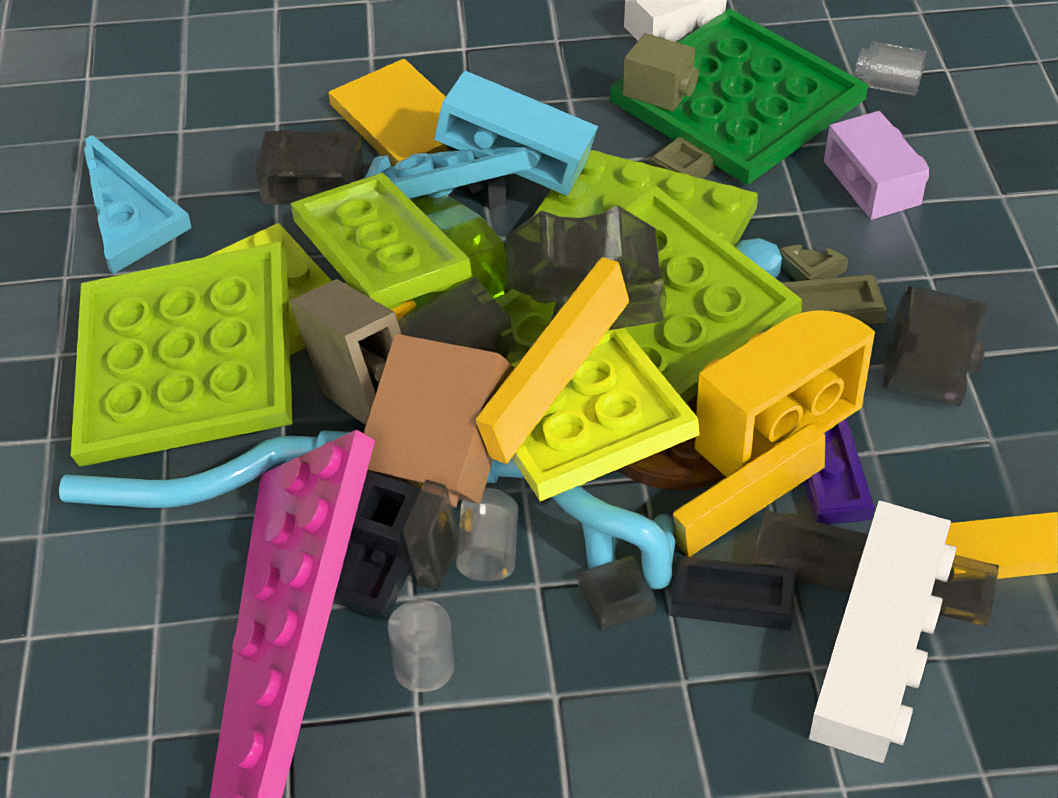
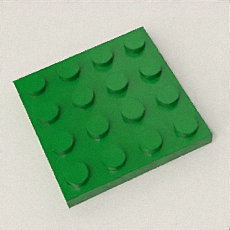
M729 8L677 42L695 48L694 68L698 69L699 74L693 93L690 96L685 95L674 111L624 96V77L610 86L609 101L673 140L682 137L710 154L713 158V165L744 184L749 185L866 99L869 84Z

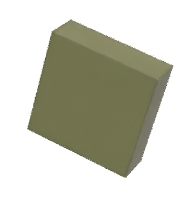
M682 137L672 141L653 155L649 161L651 166L688 174L701 179L715 170L712 156Z

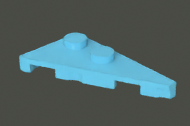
M91 135L84 139L86 143L84 151L90 172V182L98 214L99 228L104 244V254L109 271L112 274L117 273L191 229L189 215L186 211L96 137Z
M526 147L497 148L493 151L494 155L479 159L474 158L472 150L447 151L434 154L418 153L412 154L395 166L390 165L388 156H379L373 159L365 178L384 173L408 198L426 194L428 198H439L450 194L458 186L531 169V161Z

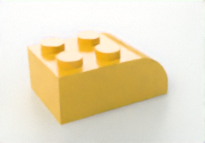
M808 311L793 315L766 332L755 334L745 345L726 357L713 360L699 373L696 415L699 422V435L695 437L694 449L727 477L807 424L813 423L822 433H825L862 408L875 331L860 320L846 314L834 311Z

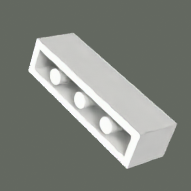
M883 501L878 502L814 712L809 740L880 763H884L890 742L903 745L913 711L912 707L901 704L906 685L917 689L919 687L928 652L916 649L920 632L923 631L930 634L934 632L943 600L931 595L934 581L938 579L947 582L957 548L945 544L951 523L950 520Z

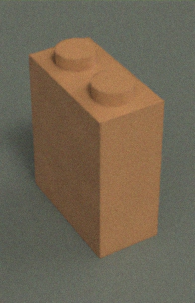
M395 334L363 433L375 440L367 472L370 471L422 488L424 498L437 505L456 508L458 500L480 504L493 459L488 454L475 418L515 367L499 353Z

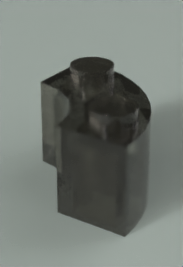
M616 206L599 215L583 218L559 217L541 210L506 236L508 287L530 295L537 302H567L602 257L619 262L628 298L634 296L639 289L661 278L656 229L620 206Z

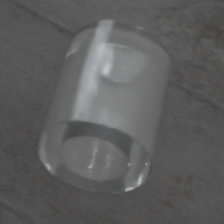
M872 41L869 49L861 48L855 75L863 76L862 81L869 84L868 87L916 96L927 51Z
M485 488L480 504L462 501L456 566L466 577L478 581H498L513 573L516 559L518 505L512 497L498 489Z
M412 600L402 604L392 613L388 622V634L395 676L402 686L411 691L430 692L437 690L449 681L454 671L450 617L442 606L433 601Z

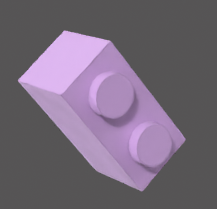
M881 111L829 125L824 162L870 220L922 204L926 182L929 179V167L924 158L912 149L902 137L899 129L893 127Z

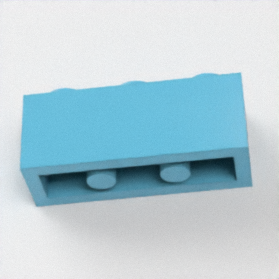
M464 70L442 102L434 140L460 151L472 150L474 157L477 158L494 155L493 151L497 148L526 147L531 161V169L515 172L514 174L568 196L587 163L598 126Z

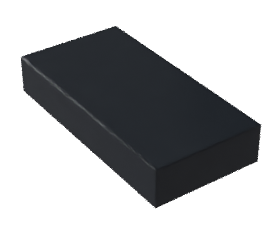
M677 556L671 616L790 631L793 619L795 569Z

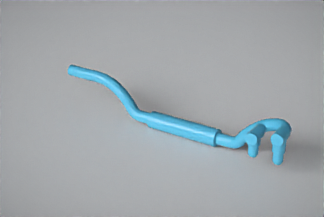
M323 430L318 437L292 435L274 437L261 442L246 453L223 465L202 473L176 479L144 480L67 474L61 479L59 495L60 499L66 503L137 508H173L192 505L231 492L253 481L273 467L285 464L350 432ZM512 458L508 464L493 459L486 483H496L499 476L524 478ZM580 486L551 497L565 512L581 522L585 537L587 566L592 572L603 574L614 569L616 561L615 549L618 538L632 543L640 549L643 582L645 585L654 589H662L671 583V567L676 541L674 538V519L670 515L659 514L652 521L641 514L610 505L592 496Z

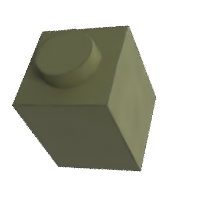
M644 33L624 58L623 95L674 111L684 96H690L696 87L699 73L698 69L694 68L695 48Z

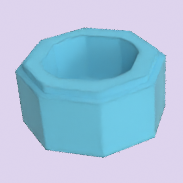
M761 238L741 240L735 247L774 278L780 273L782 257L776 244Z

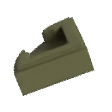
M791 245L779 249L782 257L781 268L795 281L835 278L847 270L848 258L833 249L826 248L825 252L802 249V245Z

